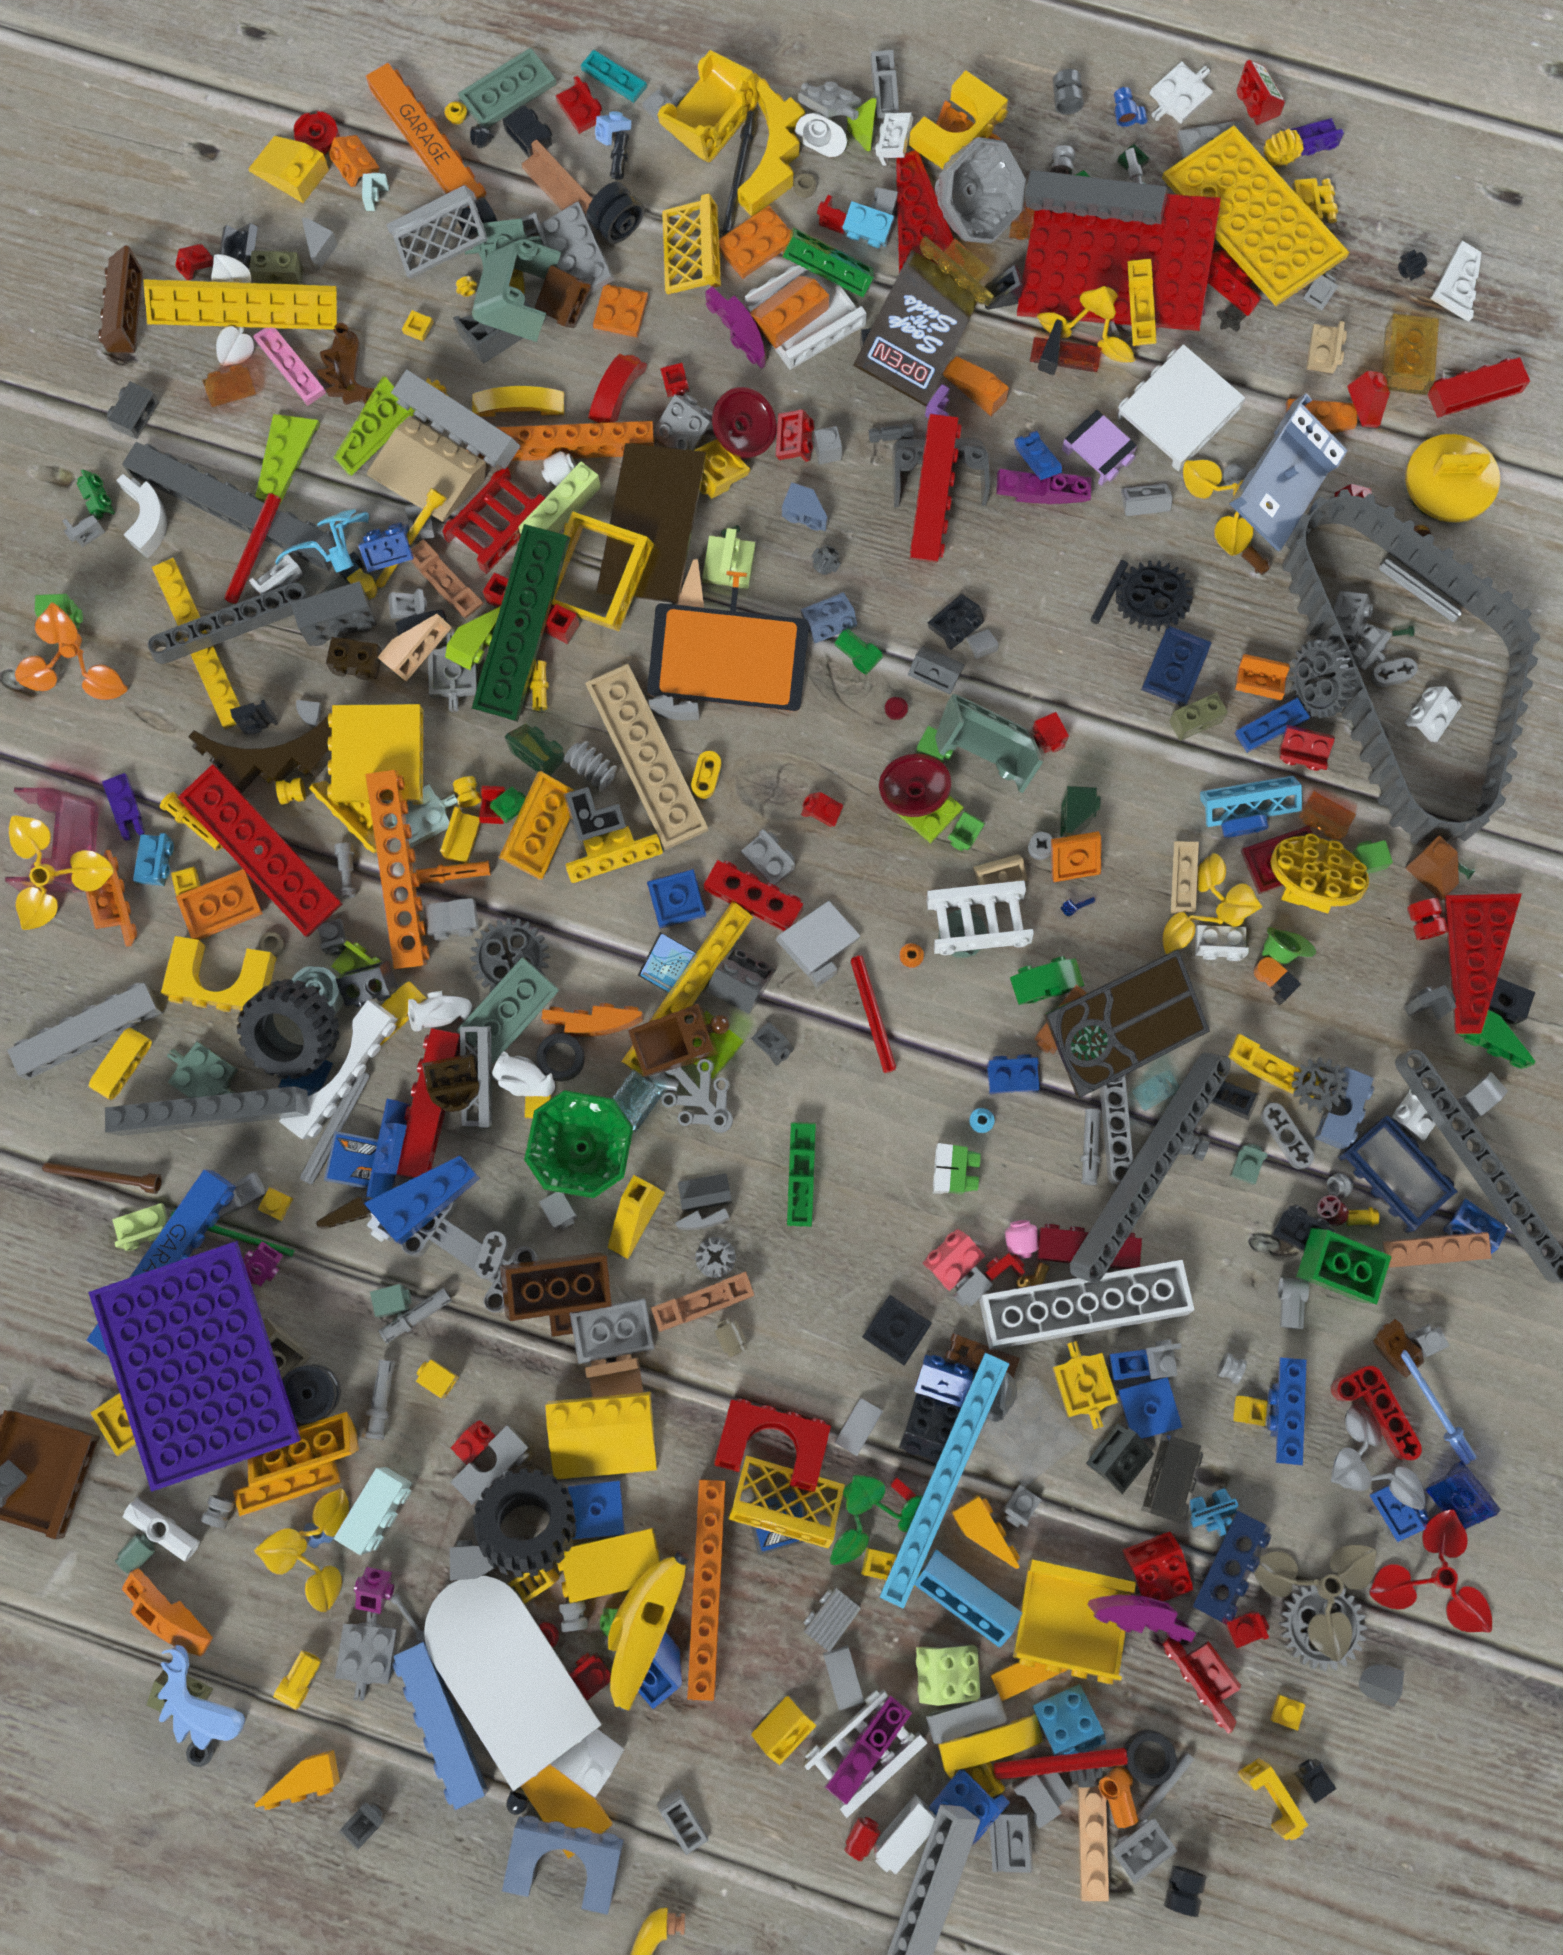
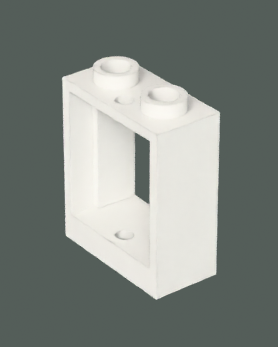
M917 1794L911 1798L889 1824L874 1845V1856L877 1858L875 1861L886 1872L891 1870L896 1875L930 1835L936 1815L929 1810V1806Z

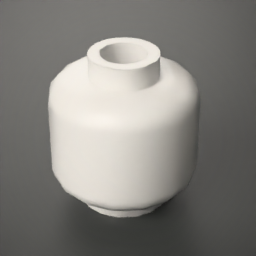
M559 451L544 460V469L541 472L547 483L552 482L555 486H558L577 465L569 453L565 454L563 451Z

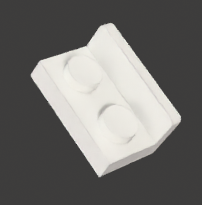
M911 113L885 114L884 123L880 126V140L876 144V156L879 157L882 166L888 164L889 158L905 157L913 122Z
M1196 926L1195 956H1203L1205 960L1227 957L1229 961H1240L1249 954V948H1246V927Z

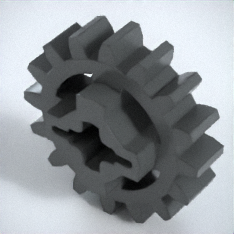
M1321 1057L1318 1058L1317 1063H1313L1311 1059H1308L1307 1067L1303 1064L1299 1065L1301 1073L1294 1072L1293 1077L1298 1081H1292V1088H1297L1293 1095L1294 1097L1301 1096L1299 1104L1308 1103L1309 1111L1312 1110L1313 1106L1317 1107L1318 1113H1321L1322 1107L1332 1111V1104L1334 1103L1339 1106L1341 1104L1339 1097H1346V1092L1341 1090L1348 1088V1083L1343 1082L1346 1079V1073L1339 1074L1341 1066L1336 1065L1332 1067L1331 1059L1326 1064L1322 1063ZM1309 1074L1310 1080L1302 1085L1304 1078ZM1316 1079L1320 1084H1324V1092L1319 1086H1315ZM1337 1085L1336 1092L1330 1096V1089ZM1310 1096H1314V1097H1316V1098H1319V1100L1313 1099V1098H1311Z

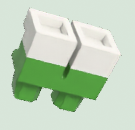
M938 1143L935 1153L932 1193L963 1195L964 1192L977 1191L979 1177L966 1176V1167L979 1168L981 1154L968 1151V1147Z

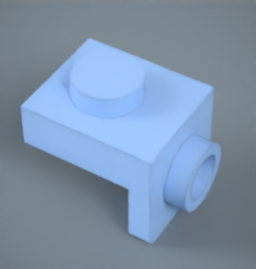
M613 111L609 115L597 116L595 126L596 140L606 146L612 143V132L631 130V120L624 117L621 112Z

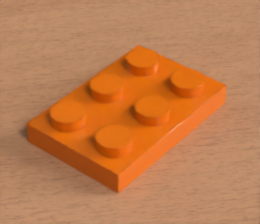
M767 206L720 238L719 252L743 279L783 252L790 239L791 231L773 209Z
M244 869L175 896L191 939L201 940L263 914L249 876Z

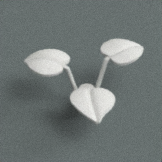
M214 255L211 275L212 282L251 283L250 272L243 263L230 256ZM227 326L219 333L216 342V354L221 365L239 364L249 359L252 355L254 343L248 334L243 333L244 327H239V330H237L233 326Z

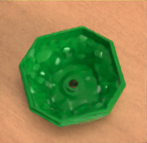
M563 1090L534 1110L524 1161L544 1190L595 1198L624 1178L634 1128L614 1099ZM580 1144L586 1145V1150L584 1152H579L577 1150V1147Z

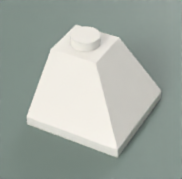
M596 1729L582 1739V1742L577 1743L558 1757L551 1765L591 1796L596 1797L614 1770L624 1749L600 1730Z

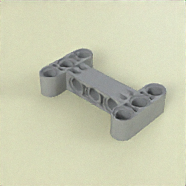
M454 1200L447 1208L434 1217L435 1225L432 1229L425 1230L423 1226L404 1242L401 1247L406 1254L420 1257L426 1253L434 1242L475 1271V1264L482 1244L448 1221L457 1208V1200ZM418 1238L420 1240V1247L416 1251H411L409 1249L410 1241ZM520 1247L514 1252L508 1262L503 1259L501 1266L520 1263V1257L525 1252L532 1254V1261H538L539 1257L533 1249ZM489 1257L487 1264L481 1265V1269L484 1270L483 1275H486L488 1271L492 1272L494 1270V1267L490 1265L492 1257ZM499 1270L497 1276L489 1280L493 1284L484 1297L485 1307L494 1313L505 1312L504 1301L499 1308L491 1306V1299L494 1295L500 1294L503 1298L501 1270Z

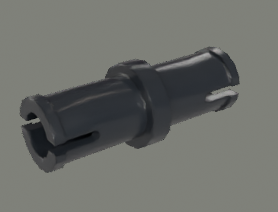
M617 131L615 133L614 149L611 151L610 156L612 159L610 177L615 180H622L624 178L625 162L628 160L627 145L629 135L624 131Z

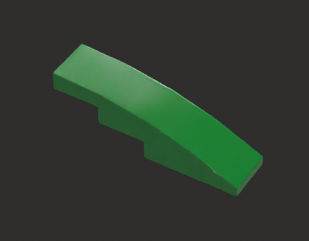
M791 1122L787 1226L812 1227L816 1123Z

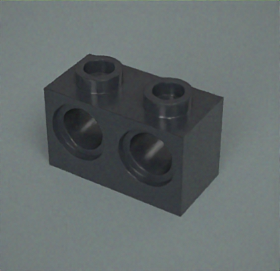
M388 960L345 971L335 979L345 1006L355 1004L356 1007H360L367 1000L376 998L377 1001L386 1000L392 997L391 993L398 988ZM375 978L378 979V980H380V982L382 983V986H379V985L376 983ZM354 985L359 987L360 992L355 990Z

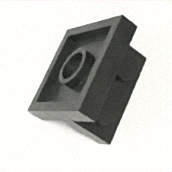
M1117 1423L1086 1464L1123 1495L1154 1453L1135 1431L1130 1428L1125 1429Z

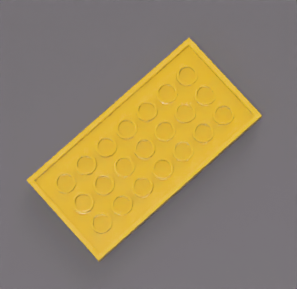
M1234 125L1169 168L1162 175L1164 182L1176 195L1221 198L1215 239L1275 306H1278L1345 260L1349 255V251Z

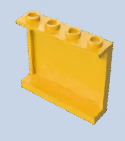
M420 704L332 705V713L328 714L329 727H332V736L328 737V749L332 751V760H328V774L331 775V784H328L327 793L328 798L336 806H340V802H369L365 774L396 770L399 772V775H403L405 790H401L403 800L411 801L413 805L423 804L424 710ZM391 790L384 792L382 796L383 801H393L394 794Z
M1033 1559L1028 1562L1020 1610L1022 1615L1018 1622L1013 1657L1018 1658L1019 1664L1035 1667L1036 1662L1045 1664V1670L1061 1673V1668L1072 1670L1071 1676L1087 1679V1674L1098 1676L1097 1681L1113 1685L1114 1680H1122V1676H1119L1126 1631L1120 1629L1116 1625L1117 1623L1112 1621L1104 1623L1093 1616L1094 1612L1087 1604L1089 1600L1103 1596L1131 1595L1135 1591L1136 1582Z

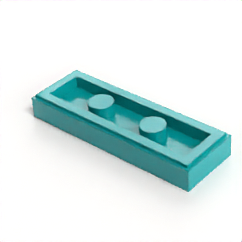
M594 49L580 65L582 71L633 103L637 101L647 88V82Z

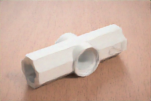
M139 1497L135 1498L128 1505L122 1516L143 1531L151 1541L158 1542L184 1562L188 1561L200 1544V1541L176 1525L172 1518L165 1517ZM160 1522L166 1527V1532L163 1536H160L157 1532V1526Z

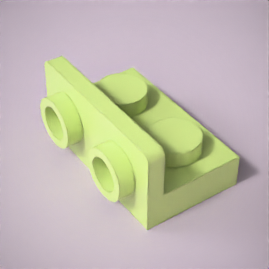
M160 1203L112 1219L118 1239L115 1242V1246L125 1249V1251H131L139 1248L140 1243L146 1241L153 1243L168 1222L164 1204Z

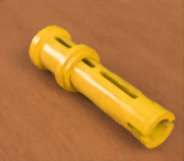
M175 792L167 794L161 801L160 808L164 811L167 810L175 817L177 823L185 824L213 847L215 851H219L222 845L177 798L178 794Z

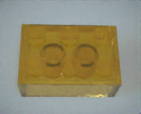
M1392 314L1385 327L1382 373L1387 379L1389 391L1422 395L1428 393L1435 381L1439 319Z

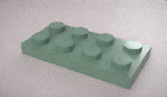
M529 48L460 91L458 97L477 123L489 128L520 106L527 104L557 84L555 77L535 52Z
M522 957L460 1027L491 1026V1059L494 1064L501 1053L508 1049L560 989ZM466 1032V1040L474 1047L478 1045L477 1032Z

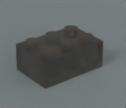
M1161 1436L1143 1501L1142 1512L1177 1523H1181L1182 1518L1185 1519L1187 1517L1189 1504L1186 1501L1188 1494L1193 1493L1196 1485V1478L1193 1475L1195 1468L1200 1467L1203 1459V1452H1200L1201 1445L1174 1436Z

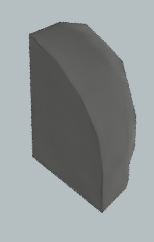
M1380 1664L1369 1666L1361 1674L1359 1688L1367 1697L1394 1707L1402 1695L1404 1671Z

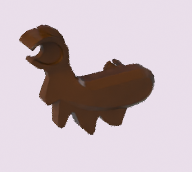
M337 323L334 326L335 329H333L336 336L334 337L332 348L320 351L321 360L327 368L317 370V374L325 383L332 385V387L325 390L328 397H342L345 405L357 401L366 404L375 388H366L356 382L360 351L359 339L354 332L349 331L345 323Z

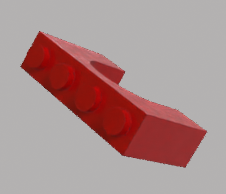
M745 1399L731 1400L714 1466L739 1472L745 1448L750 1438L757 1432L765 1429L779 1430L792 1440L796 1449V1461L789 1486L815 1492L831 1426L826 1425V1422L821 1419L812 1418L807 1420L794 1412H786V1414L777 1412L771 1406H754Z

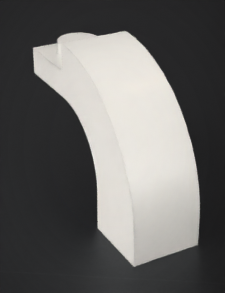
M122 474L116 481L140 505V514L137 521L124 536L135 549L148 559L159 547L165 536L167 528L166 510L149 483L145 482L141 485L135 478L130 480Z

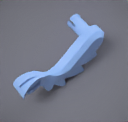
M176 1645L174 1648L163 1651L162 1654L171 1653L173 1660L171 1663H161L163 1670L167 1672L169 1677L168 1682L158 1694V1699H167L159 1721L165 1722L173 1715V1732L177 1743L183 1742L189 1731L194 1745L200 1750L205 1749L213 1738L228 1741L237 1737L245 1723L244 1714L235 1709L192 1696L187 1690L186 1676L189 1668L188 1652L181 1645Z

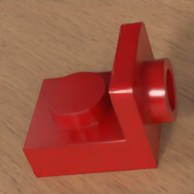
M828 194L825 201H821L817 209L819 225L844 235L845 232L842 227L847 214L840 209L832 208L833 196Z
M1254 1610L1227 1622L1226 1627L1235 1648H1240L1259 1639L1266 1640L1269 1638L1267 1631L1270 1628L1265 1616L1260 1615L1259 1612Z

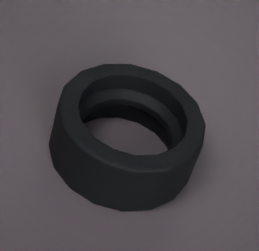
M565 1033L551 1034L546 1037L539 1045L536 1055L538 1065L544 1075L548 1076L551 1073L553 1080L560 1082L576 1077L583 1069L585 1062L584 1050L578 1040ZM565 1043L575 1051V1062L566 1071H555L547 1064V1052L553 1045Z
M1149 1729L1138 1731L1125 1744L1128 1763L1125 1766L1131 1775L1142 1784L1150 1786L1161 1785L1169 1780L1175 1772L1177 1764L1176 1751L1171 1742L1159 1732ZM1146 1741L1157 1742L1165 1751V1765L1159 1772L1154 1774L1143 1773L1135 1764V1751L1140 1744Z

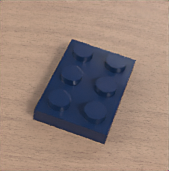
M1172 626L1169 629L1166 628L1141 690L1185 707L1212 642Z

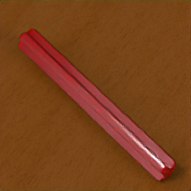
M269 493L266 497L225 593L224 599L232 604L238 603L280 505L281 498L275 494Z
M856 956L851 958L850 963L883 1072L890 1073L896 1070V1064L863 956Z
M1125 1748L998 1762L994 1764V1773L996 1779L1001 1780L1126 1765L1128 1759Z

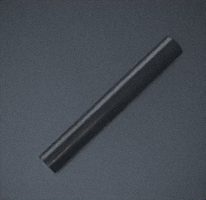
M1120 560L1090 619L1091 622L1099 624L1118 586L1119 579L1122 578L1129 565L1128 562Z

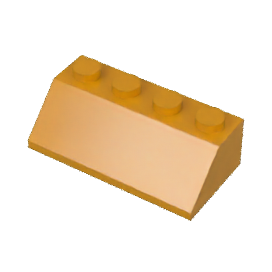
M344 1412L297 1427L301 1438L299 1442L247 1459L248 1485L253 1487L357 1452L359 1450L357 1429L349 1414Z

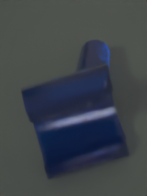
M1091 897L1077 904L1069 899L1063 903L1060 909L1066 916L1070 917L1082 907L1095 903V898Z

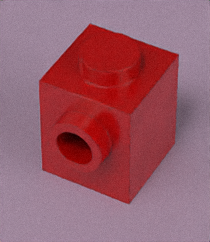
M1057 712L1036 720L1032 727L1037 747H1042L1044 753L1049 751L1055 753L1062 750L1069 738Z

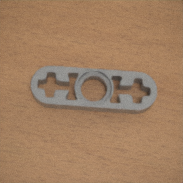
M1271 1103L1265 1106L1261 1111V1120L1289 1163L1296 1169H1304L1313 1163L1314 1154L1283 1106L1278 1103ZM1269 1109H1271L1272 1112L1277 1111L1279 1113V1115L1276 1116L1279 1123L1285 1121L1286 1124L1279 1127L1276 1130L1274 1127L1277 1126L1278 1123L1274 1118L1271 1120L1268 1118V1115L1270 1114ZM1288 1129L1293 1133L1294 1139L1291 1143H1286L1281 1139L1282 1130ZM1299 1142L1300 1146L1296 1147L1300 1154H1306L1307 1157L1304 1158L1305 1164L1303 1161L1298 1162L1296 1160L1298 1153L1295 1149L1289 1151L1288 1148Z

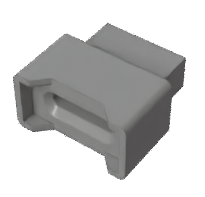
M1058 1773L1022 1777L1011 1785L1017 1795L1025 1796L1034 1810L1033 1819L1039 1829L1060 1815L1061 1811L1058 1807L1073 1796Z

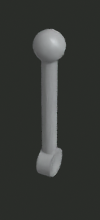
M393 1594L391 1602L399 1607L417 1633V1640L420 1642L424 1641L425 1631L418 1627L404 1607L400 1595Z

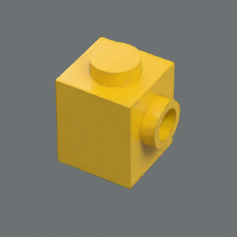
M432 1359L428 1363L425 1361L416 1373L419 1376L416 1382L441 1399L447 1397L459 1379L458 1375Z

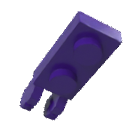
M123 773L102 781L122 838L125 841L131 840L127 824L133 822L138 835H144L145 830L141 821L142 816L128 776Z

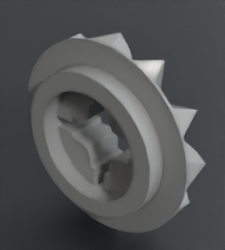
M714 1237L700 1244L696 1251L695 1259L698 1269L704 1275L711 1278H720L732 1270L736 1255L734 1248L728 1241L720 1237ZM708 1249L714 1253L723 1249L720 1255L723 1266L717 1262H713L709 1266L707 1265L711 1259L707 1251Z

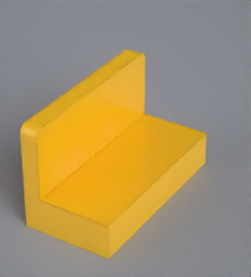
M454 807L440 850L445 859L462 864L469 863L481 826L479 817L462 813L459 807Z
M786 1696L752 1732L751 1736L764 1753L780 1766L817 1725L799 1709L789 1696Z

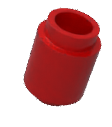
M867 1816L864 1819L858 1818L845 1841L844 1851L852 1858L863 1861L865 1857L869 1856L881 1834L878 1829L879 1824Z

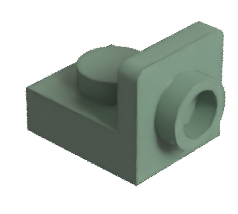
M1254 1144L1240 1147L1230 1176L1252 1185L1256 1184L1263 1160L1267 1158L1268 1154L1262 1152V1148Z

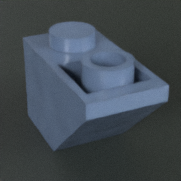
M791 482L782 505V517L791 523L799 522L807 525L808 528L815 531H826L827 515L814 490Z

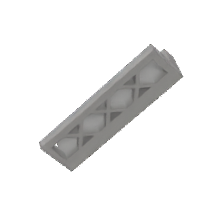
M491 1026L460 1027L461 1055H466L468 1048L471 1051L469 1054L472 1053V1055L474 1054L478 1058L476 1077L479 1082L478 1095L473 1098L467 1108L461 1110L462 1126L490 1127L493 1125ZM466 1032H477L478 1045L474 1049L466 1042ZM475 1104L479 1108V1120L468 1121V1109Z

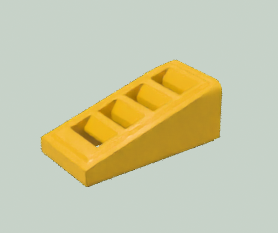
M554 1568L548 1572L542 1569L538 1571L537 1576H533L540 1586L538 1588L530 1578V1573H524L523 1578L516 1577L507 1585L510 1587L514 1586L521 1596L522 1602L526 1604L555 1584L560 1578ZM523 1580L530 1594H527L520 1581Z

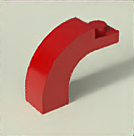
M618 354L608 366L598 385L588 418L597 423H615L619 418L621 406L629 387L638 377L645 373L647 364L640 361L636 356Z

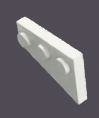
M1462 241L1457 246L1430 299L1469 322L1473 318L1474 313L1472 306L1476 298L1475 283L1479 275L1482 252Z

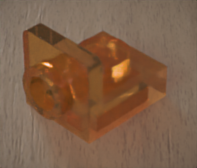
M1026 201L1024 211L1019 214V221L1011 222L1009 238H1016L1018 240L1030 238L1031 229L1034 228V210L1026 207Z

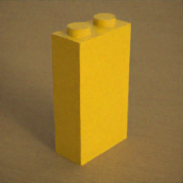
M654 1527L572 1546L570 1551H564L565 1558L560 1563H557L559 1571H564L565 1582H562V1591L564 1598L569 1597V1603L629 1590L649 1568L660 1562Z

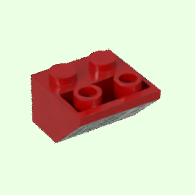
M1252 60L1246 61L1236 90L1237 96L1245 104L1249 117L1253 118L1256 125L1280 116L1286 101L1266 67Z

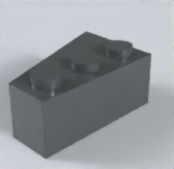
M525 300L524 306L532 308ZM472 315L460 318V316L452 317L459 336L483 364L523 339V337L479 323Z

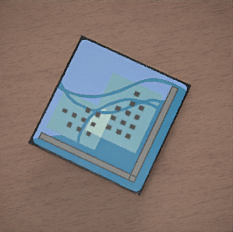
M659 932L637 976L669 993L696 952Z

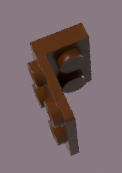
M550 266L534 308L546 313L547 316L557 320V323L564 327L575 328L591 284L557 267Z

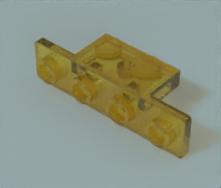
M926 236L922 239L919 247L925 257L936 261L939 264V268L945 274H951L961 288H967L977 302L986 306L992 303L994 295L979 283L988 273L989 267L956 239L953 240L944 252Z

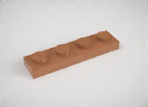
M1488 1232L1382 1241L1383 1252L1392 1256L1388 1268L1492 1259Z

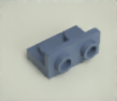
M844 592L801 609L803 619L809 622V629L814 643L840 634L846 629L857 627L854 608Z

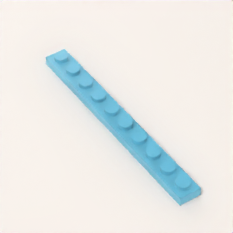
M984 1354L880 1593V1598L904 1609L1009 1363L990 1354Z

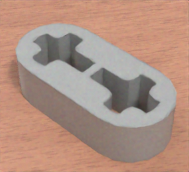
M1401 658L1381 663L1372 671L1371 681L1377 687L1404 683L1414 677L1418 667L1416 662L1410 658ZM1403 665L1405 669H1410L1408 674L1406 673V671H1397H1399L1403 667ZM1381 671L1383 674L1391 673L1385 680L1383 677L1378 676Z
M490 1232L484 1238L475 1264L476 1274L482 1279H493L499 1273L508 1246L507 1238L500 1232ZM499 1237L502 1246L496 1247L494 1254H491L493 1246L489 1242ZM489 1257H492L490 1265L494 1267V1270L492 1272L488 1271L486 1275H483L484 1270L481 1269V1265L487 1264Z

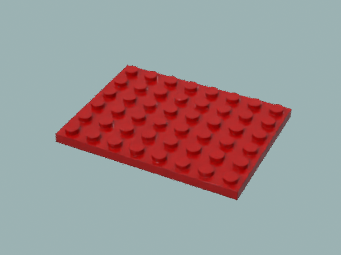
M1167 194L1162 223L1153 225L1139 221L1124 222L1116 218L1101 219L1092 215L1078 216L1075 213L1068 212L1055 213L1052 210L1045 209L1034 210L1022 278L1023 288L1017 306V316L1037 318V315L1040 313H1055L1063 316L1066 320L1073 321L1085 309L1080 302L1081 294L1105 286L1113 289L1118 295L1113 304L1115 316L1110 319V322L1119 325H1131L1128 261L1151 259L1156 328L1200 331L1221 198ZM1089 311L1079 321L1105 323L1106 319Z

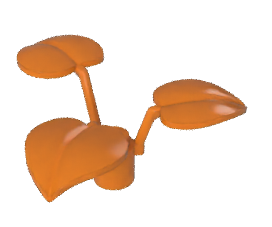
M53 602L50 603L47 609L38 617L35 623V631L43 641L49 644L58 643V652L49 664H46L44 659L39 656H29L23 659L15 671L16 681L32 690L48 691L57 682V674L50 668L54 666L61 655L66 658H72L77 655L81 673L86 677L82 682V688L88 695L96 699L109 700L126 693L128 687L112 668L106 665H94L89 668L88 673L86 672L83 660L84 651L80 649L82 638L78 634L75 624L60 607Z

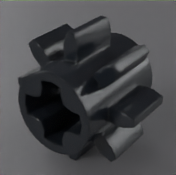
M1415 249L1400 256L1402 262L1398 264V270L1403 278L1409 277L1412 281L1425 274L1424 268L1427 267L1428 262L1422 252L1416 253Z

